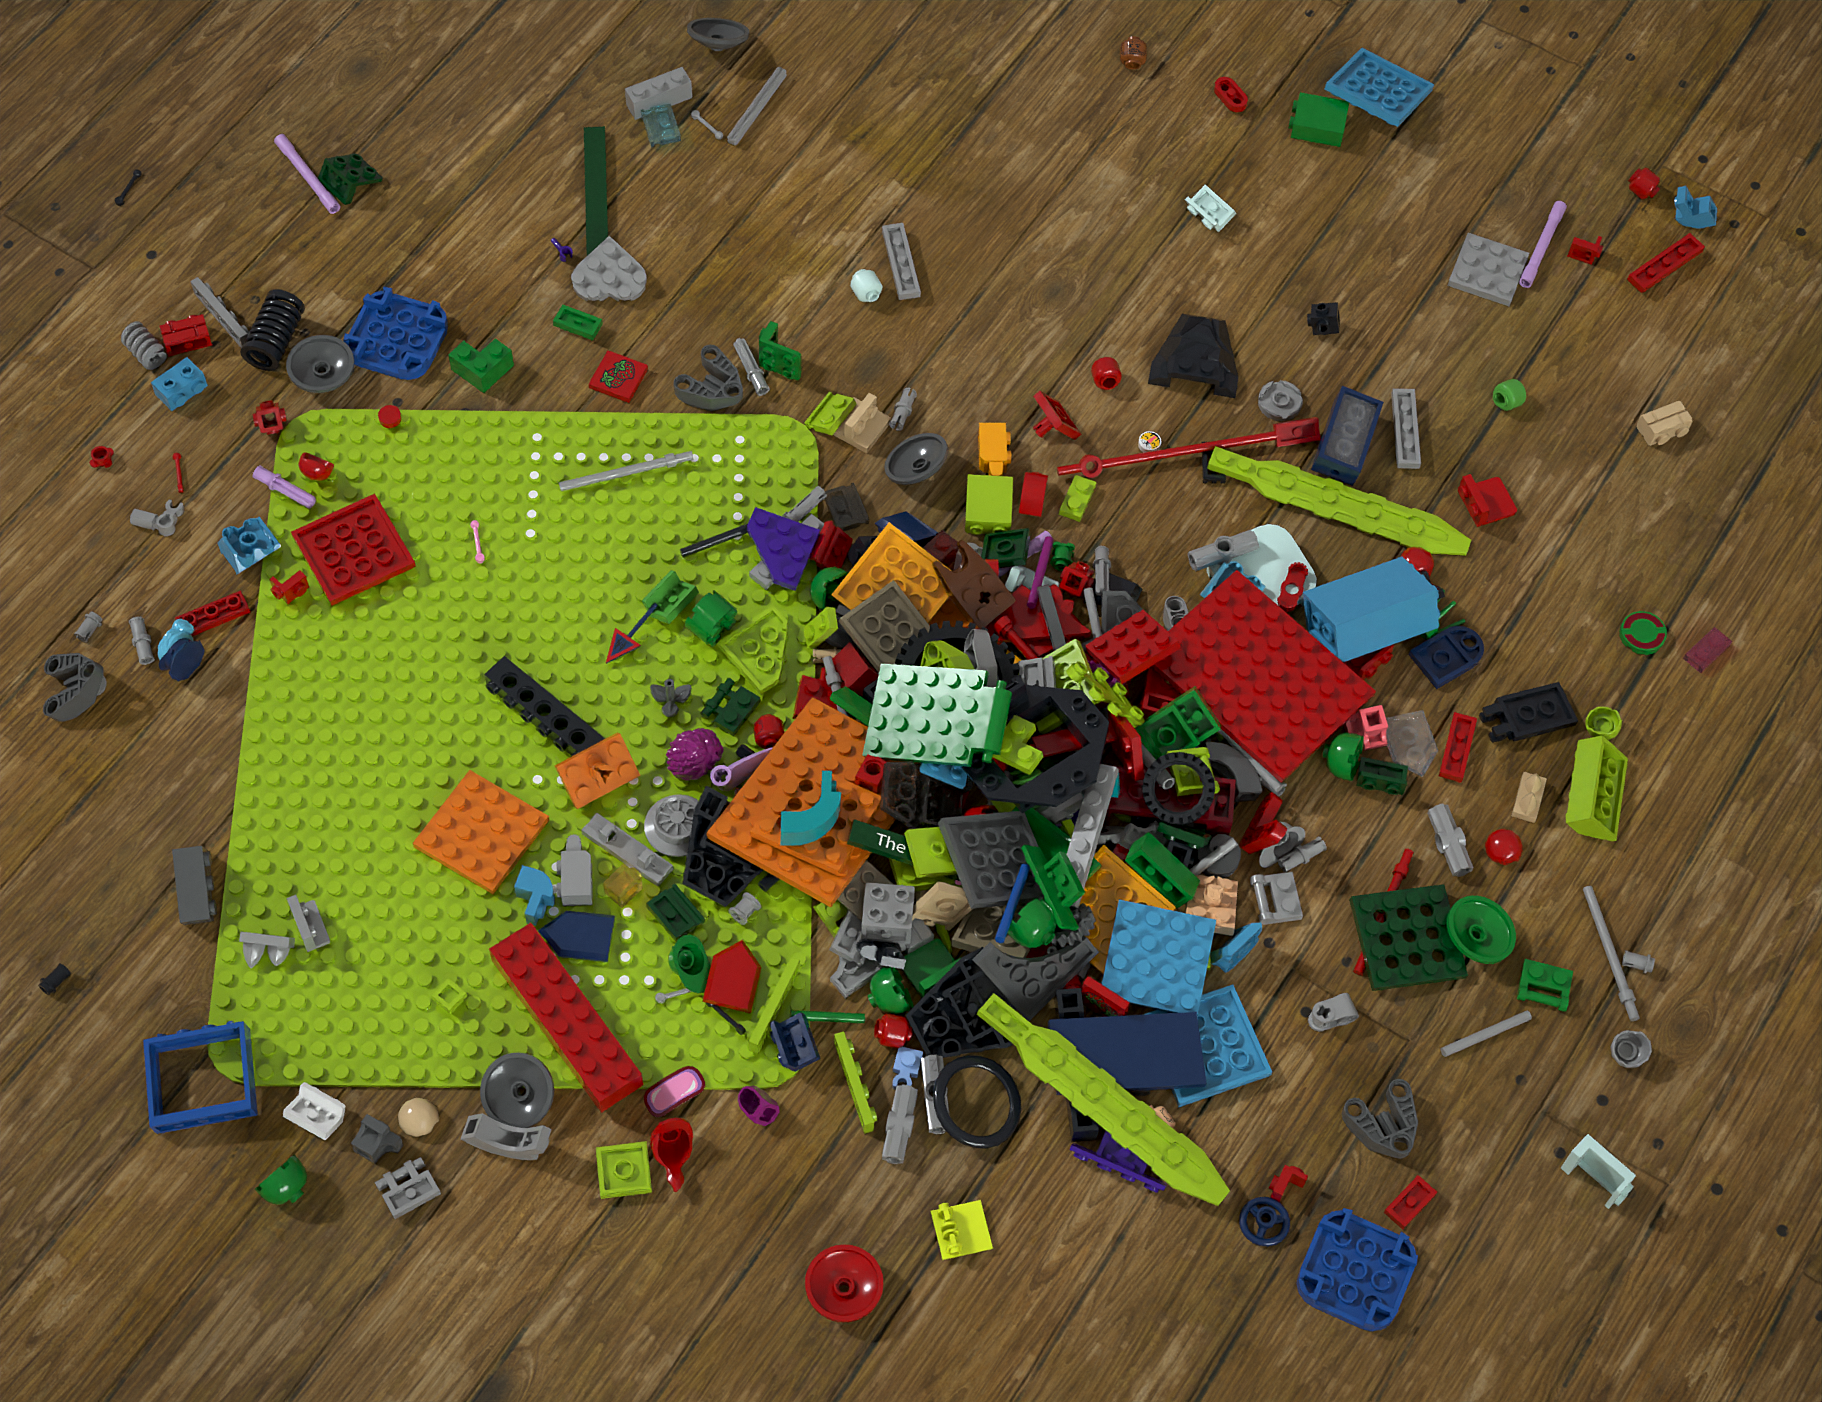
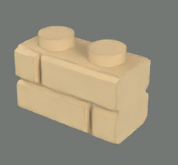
M1676 401L1641 415L1637 423V429L1644 436L1648 445L1651 446L1656 443L1662 445L1671 437L1686 435L1693 421L1681 401Z

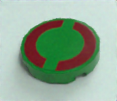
M1637 611L1625 617L1620 626L1619 636L1622 643L1626 647L1631 648L1633 652L1648 655L1657 652L1663 646L1667 638V629L1664 622L1658 616L1650 612Z

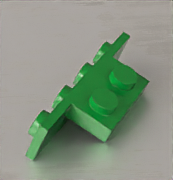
M1023 845L1021 849L1025 855V860L1035 876L1036 883L1040 886L1045 902L1052 909L1056 924L1061 929L1077 930L1079 928L1069 907L1083 896L1085 891L1067 854L1059 852L1047 862L1040 847Z

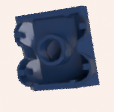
M907 511L883 517L875 523L879 533H881L890 522L924 550H927L940 538L937 531Z

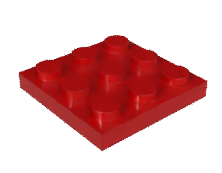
M1144 610L1135 613L1129 619L1114 626L1108 632L1085 645L1087 652L1121 684H1124L1181 648L1179 641Z

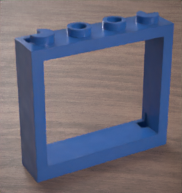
M228 1021L226 1025L221 1026L205 1025L201 1029L194 1031L182 1029L177 1031L176 1034H157V1037L143 1040L149 1125L156 1134L258 1115L250 1028L244 1021L235 1023ZM240 1038L245 1100L163 1115L159 1053Z

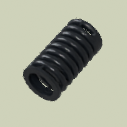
M280 289L268 292L245 340V344L240 351L241 356L247 363L265 371H274L278 368L285 354V349H287L292 335L298 326V322L301 320V315L305 311L303 302L297 296Z

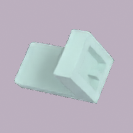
M1014 566L1010 571L1005 586L1011 592L1021 585L1031 590L1036 572L1024 566ZM1044 576L1042 586L1055 584L1059 587L1060 583Z

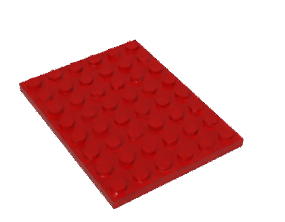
M1238 570L1233 572L1168 631L1179 641L1181 648L1151 666L1181 694L1196 686L1222 725L1221 730L1281 783L1376 693L1370 685Z

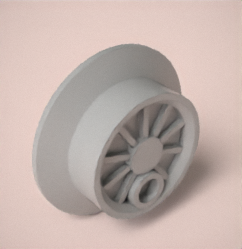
M671 795L657 801L650 808L645 818L644 830L648 842L654 849L668 856H687L694 808L698 802L697 799L687 795Z

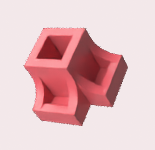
M1382 705L1361 709L1344 724L1346 733H1354L1364 737L1363 751L1384 747L1388 744L1386 739L1388 724Z

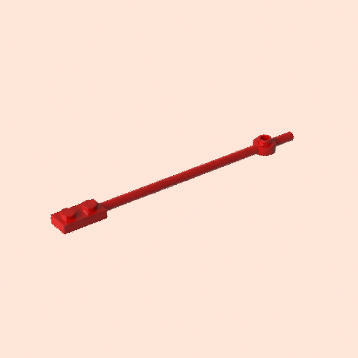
M1317 417L1276 423L1273 424L1272 432L1102 460L1093 454H1087L1080 459L1078 464L1057 467V474L1061 476L1081 472L1086 477L1094 478L1101 473L1103 468L1212 451L1215 446L1224 449L1275 440V446L1282 447L1321 440L1319 420ZM1088 462H1093L1091 469L1086 468Z

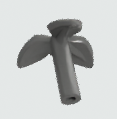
M672 679L665 680V687L652 684L650 690L653 698L657 702H667L662 707V713L666 717H673L678 713L679 708L675 702L684 703L689 698L692 690L691 685H682L675 689Z

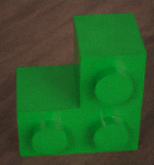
M496 338L481 352L463 340L448 354L451 370L482 393H485L514 366L512 350Z

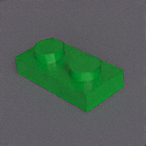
M563 304L553 319V326L590 340H594L603 325L601 318Z

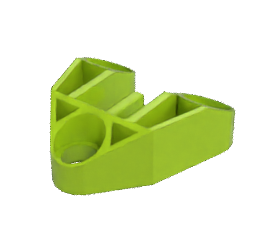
M931 641L924 647L921 666L975 670L967 654L944 641Z

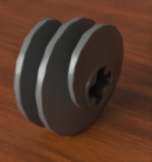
M1217 834L1212 838L1210 844L1197 850L1196 864L1233 837L1226 834ZM1239 845L1202 873L1208 877L1215 876V878H1225L1232 875L1237 869L1241 858Z

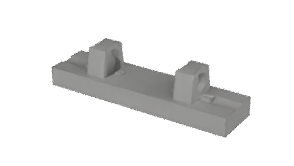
M598 813L582 829V834L657 887L673 870L672 864ZM612 833L615 834V835L611 838V840L608 842V837H609Z

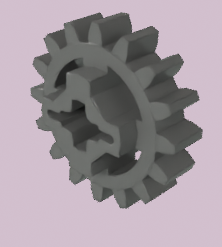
M1082 903L1079 905V908L1069 907L1079 928L1077 930L1061 929L1056 924V929L1053 932L1055 937L1050 942L1054 947L1058 944L1064 947L1066 943L1072 946L1076 940L1081 942L1083 935H1090L1088 930L1095 928L1093 923L1096 922V919L1089 906L1086 907Z

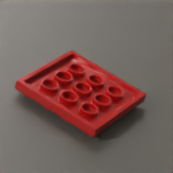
M375 493L291 531L295 543L331 606L416 567L415 561Z

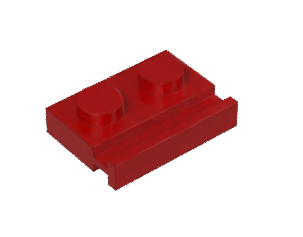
M826 521L809 559L811 561L814 560L816 565L822 570L829 567L841 569L853 539L841 528L835 527L833 521Z

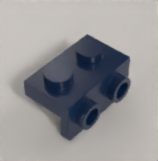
M800 1012L781 1023L775 1020L769 1023L772 1030L770 1031V1036L778 1047V1059L783 1067L796 1072L821 1059L804 1013Z

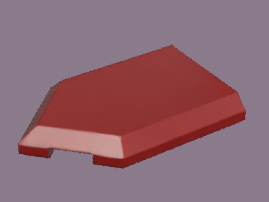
M743 939L713 955L702 1002L751 1014L761 966Z

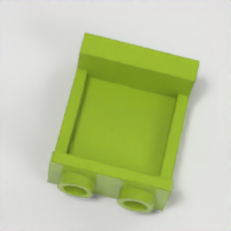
M968 474L966 533L980 535L1011 530L1013 477Z

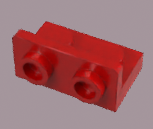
M1394 644L1343 663L1363 680L1365 678L1370 679L1377 672V668L1381 664L1386 665L1391 660Z

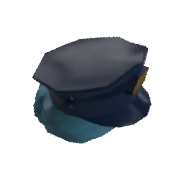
M183 619L174 621L172 629L166 632L158 645L159 668L164 671L170 670L171 678L176 681H182L190 677L200 666L205 651L200 640L193 641L191 634L194 631V626Z

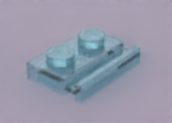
M671 103L651 107L650 110L646 111L641 109L642 120L651 147H654L655 144L665 145L681 141V135Z

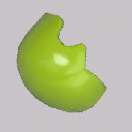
M1596 707L1589 712L1585 720L1586 729L1590 736L1597 737L1603 735L1607 740L1615 738L1622 727L1619 712L1609 707Z

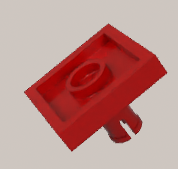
M1042 391L1033 396L1046 414L1045 418L1033 426V430H1036L1035 432L1039 437L1043 438L1052 428L1074 440L1082 435L1058 400Z

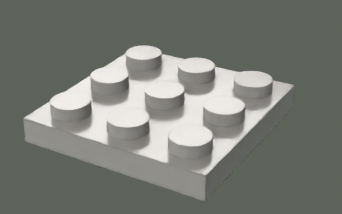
M1468 233L1447 286L1510 306L1529 253Z

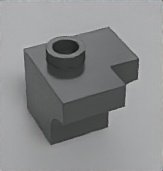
M368 1114L361 1121L360 1130L351 1142L355 1153L374 1164L386 1153L393 1152L398 1154L404 1146L401 1137L391 1132L387 1124Z

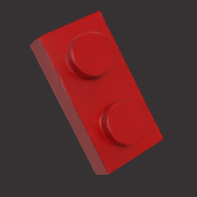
M1417 1175L1383 1213L1404 1230L1436 1196L1437 1191Z

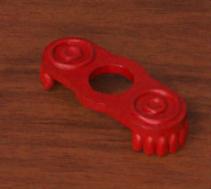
M1294 562V564H1291L1288 567L1287 577L1281 584V593L1277 598V603L1285 612L1293 611L1298 604V599L1303 594V585L1306 576H1308L1307 566L1303 563ZM1289 584H1294L1298 587L1299 591L1296 594H1289L1285 587Z

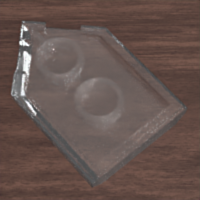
M1420 710L1386 718L1388 724L1386 730L1387 747L1392 761L1396 764L1406 765L1409 771L1424 777L1438 752L1424 711Z

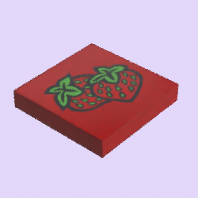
M607 350L588 383L589 388L630 403L648 371V365Z
M1087 976L1081 990L1083 1005L1102 1017L1127 1016L1130 1003L1090 976Z

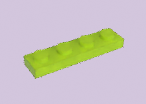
M791 956L787 964H782L778 974L780 979L777 985L773 984L768 993V998L770 999L766 1006H761L757 1015L759 1021L756 1027L752 1026L748 1032L746 1040L749 1042V1051L759 1054L771 1029L769 1023L776 1019L800 971L799 959Z
M844 1031L834 1034V1044L864 1134L873 1132L877 1115L874 1107H869L868 1105L869 1091L866 1084H861L859 1076H862L859 1062H854L852 1054L855 1053L851 1039H846Z

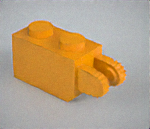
M979 423V469L983 473H988L989 476H1002L1003 473H1006L1007 464H1011V450H1007V445L1011 443V433L1006 432V423Z

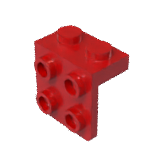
M1471 474L1462 477L1458 493L1477 527L1516 514L1517 508L1499 477H1493L1475 483Z

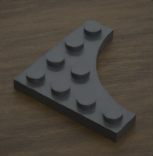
M1083 935L1081 942L1076 940L1072 946L1068 944L1051 954L1034 958L1008 955L989 942L972 960L1027 1021H1030L1055 996L1056 990L1062 989L1099 951Z

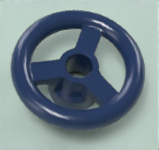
M1257 1197L1243 1206L1239 1215V1225L1242 1233L1250 1242L1268 1247L1280 1243L1287 1236L1290 1229V1217L1286 1208L1277 1200L1269 1197ZM1257 1205H1269V1206H1272V1207H1274V1208L1280 1213V1215H1277V1214H1276V1211H1275L1273 1208H1271V1207L1264 1206V1207H1261L1260 1209H1258ZM1249 1212L1256 1218L1259 1227L1256 1236L1249 1230L1247 1225V1215ZM1266 1217L1268 1218L1269 1222L1265 1223L1261 1220V1218ZM1283 1223L1281 1231L1275 1237L1264 1239L1267 1229L1275 1224Z

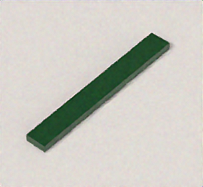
M605 126L584 127L587 256L608 237Z

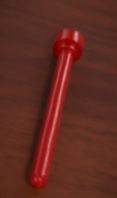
M1007 615L1001 617L994 624L993 629L999 635L1007 636L1027 660L1038 658L1014 631L1013 622Z

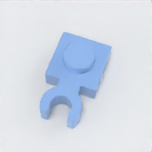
M906 1047L898 1048L893 1072L898 1073L893 1079L894 1090H896L899 1082L912 1086L910 1076L918 1077L923 1051Z

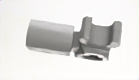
M168 500L165 504L166 511L159 517L154 513L134 509L130 516V523L151 530L158 529L161 535L170 536L175 532V525L178 521L177 517L184 513L183 503L180 502L177 508H172V500Z

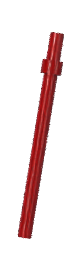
M1404 850L1400 862L1394 867L1392 872L1394 876L1387 891L1398 890L1402 880L1406 879L1409 872L1408 866L1414 854L1412 850ZM1378 912L1375 920L1383 923L1385 922V917ZM1362 951L1353 970L1355 974L1360 976L1366 967Z

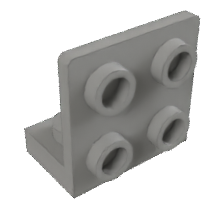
M866 883L861 940L870 939L879 942L910 944L915 887Z

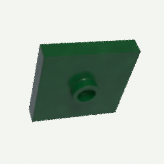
M1029 528L985 534L981 557L984 560L998 559L999 568L1026 565L1031 537Z

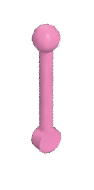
M473 520L470 526L473 528L477 554L475 560L477 563H483L485 557L481 553L478 533L479 522Z

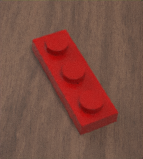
M1454 712L1439 777L1462 782L1477 718Z

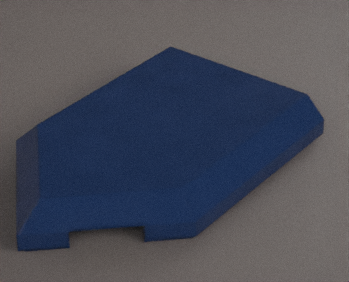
M565 911L539 929L538 932L549 943L558 957L608 962L615 916Z

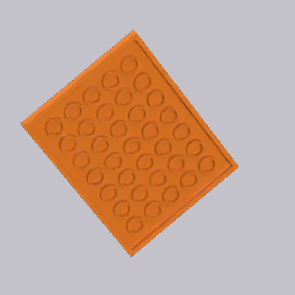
M812 697L708 830L707 838L825 905L832 907L872 852L855 847L837 876L751 837L750 831L796 758L824 771H832L833 775L855 784V776L865 759L862 754L868 727ZM885 760L890 763L889 776L879 793L880 796H883L882 803L869 823L870 825L889 830L928 777V775L920 772L921 763ZM803 785L800 787V789L804 792H808L813 789L810 785ZM792 803L788 807L792 810H798L801 808V805ZM847 804L843 807L846 811H854L856 809L852 804ZM781 822L777 824L779 828H781ZM838 822L834 824L833 828L841 830L845 828V825ZM824 841L821 843V846L828 849L832 848L834 844L830 841Z

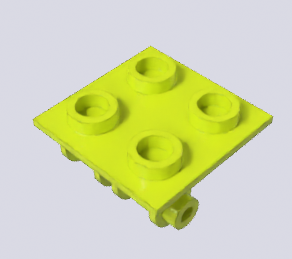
M981 1200L950 1207L949 1203H942L939 1205V1209L931 1211L942 1260L993 1249Z

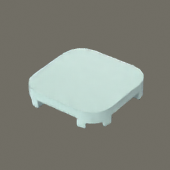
M1267 524L1252 529L1251 531H1254L1257 536L1259 548L1231 560V562L1237 561L1241 564L1243 573L1246 575H1254L1259 578L1261 583L1265 585L1262 592L1277 605V598L1281 593V584L1287 577L1288 567L1294 564V562L1303 563L1308 569L1303 592L1316 587L1317 578L1312 567L1289 532L1278 525ZM1216 564L1207 567L1206 571L1209 578L1214 576L1221 565ZM1289 584L1285 587L1289 594H1296L1299 591L1298 587L1294 584ZM1303 594L1297 602L1302 607L1304 606Z

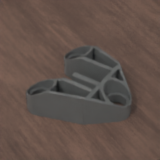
M706 345L701 350L702 365L710 373V375L707 374L703 382L697 381L686 374L678 375L674 379V392L677 398L693 407L715 411L736 405L743 399V387L737 368L715 345ZM707 353L714 354L716 358L707 359L705 355ZM686 383L689 387L687 389H680L678 384ZM732 393H739L736 396H729Z
M80 653L52 655L46 660L44 665L45 673L58 680H66L64 681V686L67 689L51 696L45 701L43 705L44 715L59 722L78 717L95 703L103 678V666Z
M1395 1079L1387 1089L1386 1098L1391 1115L1389 1111H1383L1374 1118L1361 1099L1351 1098L1346 1101L1342 1109V1119L1349 1130L1370 1151L1394 1158H1405L1409 1155L1413 1148L1418 1119L1412 1090L1407 1081ZM1401 1086L1405 1090L1406 1095L1404 1097H1397L1393 1094L1392 1088ZM1350 1105L1358 1106L1361 1110V1115L1356 1117L1350 1115L1348 1107ZM1394 1142H1403L1408 1146V1149L1399 1151L1395 1148Z

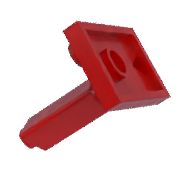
M1108 710L1109 719L1107 720L1110 725L1105 743L1111 742L1112 751L1123 764L1127 774L1129 773L1135 781L1143 780L1144 768L1141 736L1126 717L1115 716ZM1068 729L1032 737V744H1029V746L1042 751L1043 758L1083 748Z

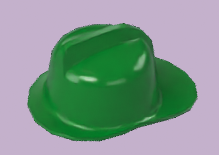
M683 935L672 946L668 957L669 966L675 974L679 975L682 983L688 990L694 993L705 992L709 976L710 962L702 942L696 936Z

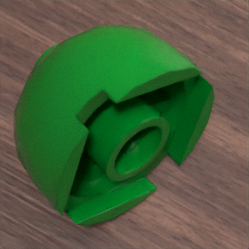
M829 567L818 572L813 578L810 596L820 610L823 611L826 607H833L836 610L839 601L831 595L849 572L837 567Z
M1342 733L1334 737L1330 745H1325L1323 758H1327L1326 766L1335 777L1346 781H1353L1360 762L1358 759L1359 754H1362L1364 737L1354 733Z
M1037 898L1020 910L1018 914L1021 918L1017 923L1012 921L1008 930V935L1021 946L1036 948L1042 944L1048 945L1054 939L1055 934L1053 932L1056 929V920L1049 905L1043 899L1040 901Z
M886 966L874 974L870 983L871 994L868 995V999L873 1008L879 1007L885 1014L900 1015L914 1007L909 990L904 988L901 982L903 978L896 968Z
M294 1154L260 1183L255 1190L263 1199L274 1205H282L289 1200L293 1204L304 1194L301 1189L307 1183L306 1168Z

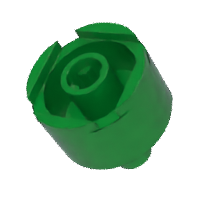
M713 590V595L710 592L707 593L692 610L694 616L692 619L687 617L685 627L703 642L713 647L719 642L721 634L725 629L729 631L735 625L737 620L734 617L738 611L735 606Z

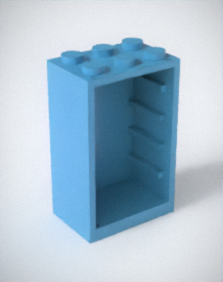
M1403 557L1303 592L1307 631L1342 662L1439 628L1438 618L1440 617V611L1437 606V599L1439 598L1437 588L1434 585L1432 586L1425 576L1420 574L1413 564Z

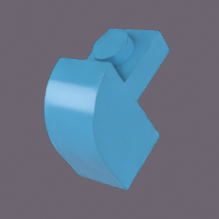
M1687 186L1678 187L1677 197L1674 199L1676 221L1683 226L1692 228L1715 226L1717 207L1711 196L1693 199Z
M522 865L514 886L516 897L529 900L524 913L526 923H532L536 926L539 918L542 919L544 917L546 905L554 907L555 896L550 878L544 872Z

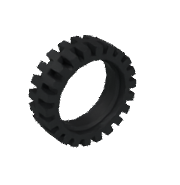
M1172 752L1159 757L1148 768L1143 780V797L1147 807L1157 818L1170 824H1187L1202 817L1210 808L1215 795V782L1210 769L1201 759L1189 753ZM1176 764L1186 765L1194 769L1200 776L1203 784V792L1198 804L1184 812H1173L1164 808L1157 800L1155 794V781L1159 774L1167 767Z

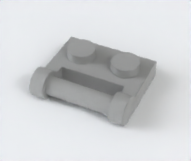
M1293 872L1265 876L1258 874L1250 877V883L1255 889L1260 911L1258 915L1259 922L1262 925L1302 920L1303 914ZM1264 886L1270 887L1275 913L1269 911Z

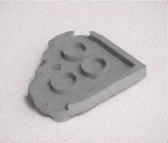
M608 236L577 265L571 275L574 291L578 297L585 301H603L609 296L616 301L630 299L634 301L645 291L647 277L643 267Z

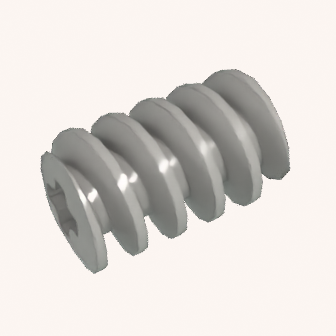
M140 321L129 324L123 330L121 335L122 344L132 352V355L137 358L144 368L148 370L156 369L166 360L167 355L163 352V345L148 332V329Z

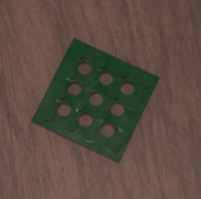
M1444 884L1351 896L1349 899L1372 991L1466 979L1468 976L1463 953L1457 949L1448 933L1447 916L1450 904ZM1420 907H1428L1432 915L1429 917L1424 916L1420 912ZM1397 910H1405L1408 913V919L1403 920L1399 918ZM1376 912L1383 914L1385 922H1377L1373 914ZM1426 930H1434L1437 933V939H1430L1426 935ZM1403 933H1411L1414 936V942L1405 941ZM1379 936H1388L1391 940V945H1383L1379 940ZM1432 952H1439L1443 956V962H1436L1432 958ZM1408 956H1417L1420 960V965L1411 964ZM1392 958L1395 960L1397 968H1389L1385 964V959Z

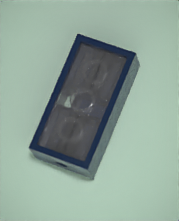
M1342 386L1334 399L1311 470L1353 486L1361 473L1384 402Z

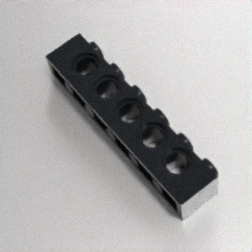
M507 657L501 658L484 674L485 686L491 694L499 695L508 708L517 710L520 717L526 723L531 722L534 724L537 731L546 738L548 736L560 751H566L571 757L605 739ZM508 685H515L512 688H507ZM527 698L532 699V700L529 701V702H524V701H523V700H525V699H527ZM544 712L549 713V714L546 715V716H541V715H540V714H542V713H544ZM561 726L567 727L564 730H557ZM576 741H584L582 744H574Z

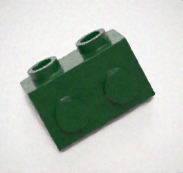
M1361 757L1356 786H1360L1365 790L1385 791L1390 795H1403L1407 786L1408 766Z

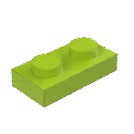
M1075 475L1061 505L1059 515L1080 522L1095 490L1096 482Z
M826 607L804 627L807 648L816 649L838 630L835 608Z

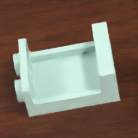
M1589 1134L1571 1151L1561 1167L1569 1175L1579 1165L1609 1191L1612 1196L1605 1204L1608 1209L1614 1203L1619 1206L1634 1187L1631 1182L1636 1175Z

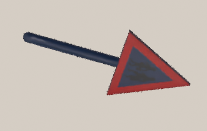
M656 603L650 607L628 635L615 628L606 664L641 647L631 637L656 609Z

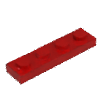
M1689 233L1630 273L1627 280L1638 291L1644 293L1702 253L1705 246Z

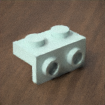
M1206 185L1192 199L1189 197L1185 199L1189 205L1187 209L1195 217L1200 215L1203 218L1201 222L1209 230L1214 228L1219 232L1236 215V212Z

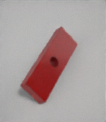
M240 590L179 615L175 619L187 620L192 624L194 631L191 636H195L246 615L251 611Z

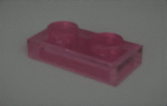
M1714 627L1685 654L1683 659L1698 672L1702 673L1730 647L1732 641Z

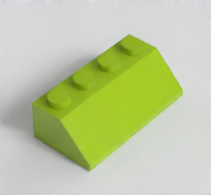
M1603 735L1578 740L1574 771L1572 772L1571 790L1569 792L1566 824L1578 834L1616 841L1628 758Z

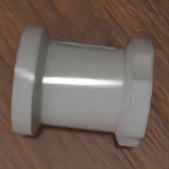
M747 892L742 895L743 899L735 907L729 909L730 915L741 925H745L747 918L755 910L758 911L761 908L759 901Z

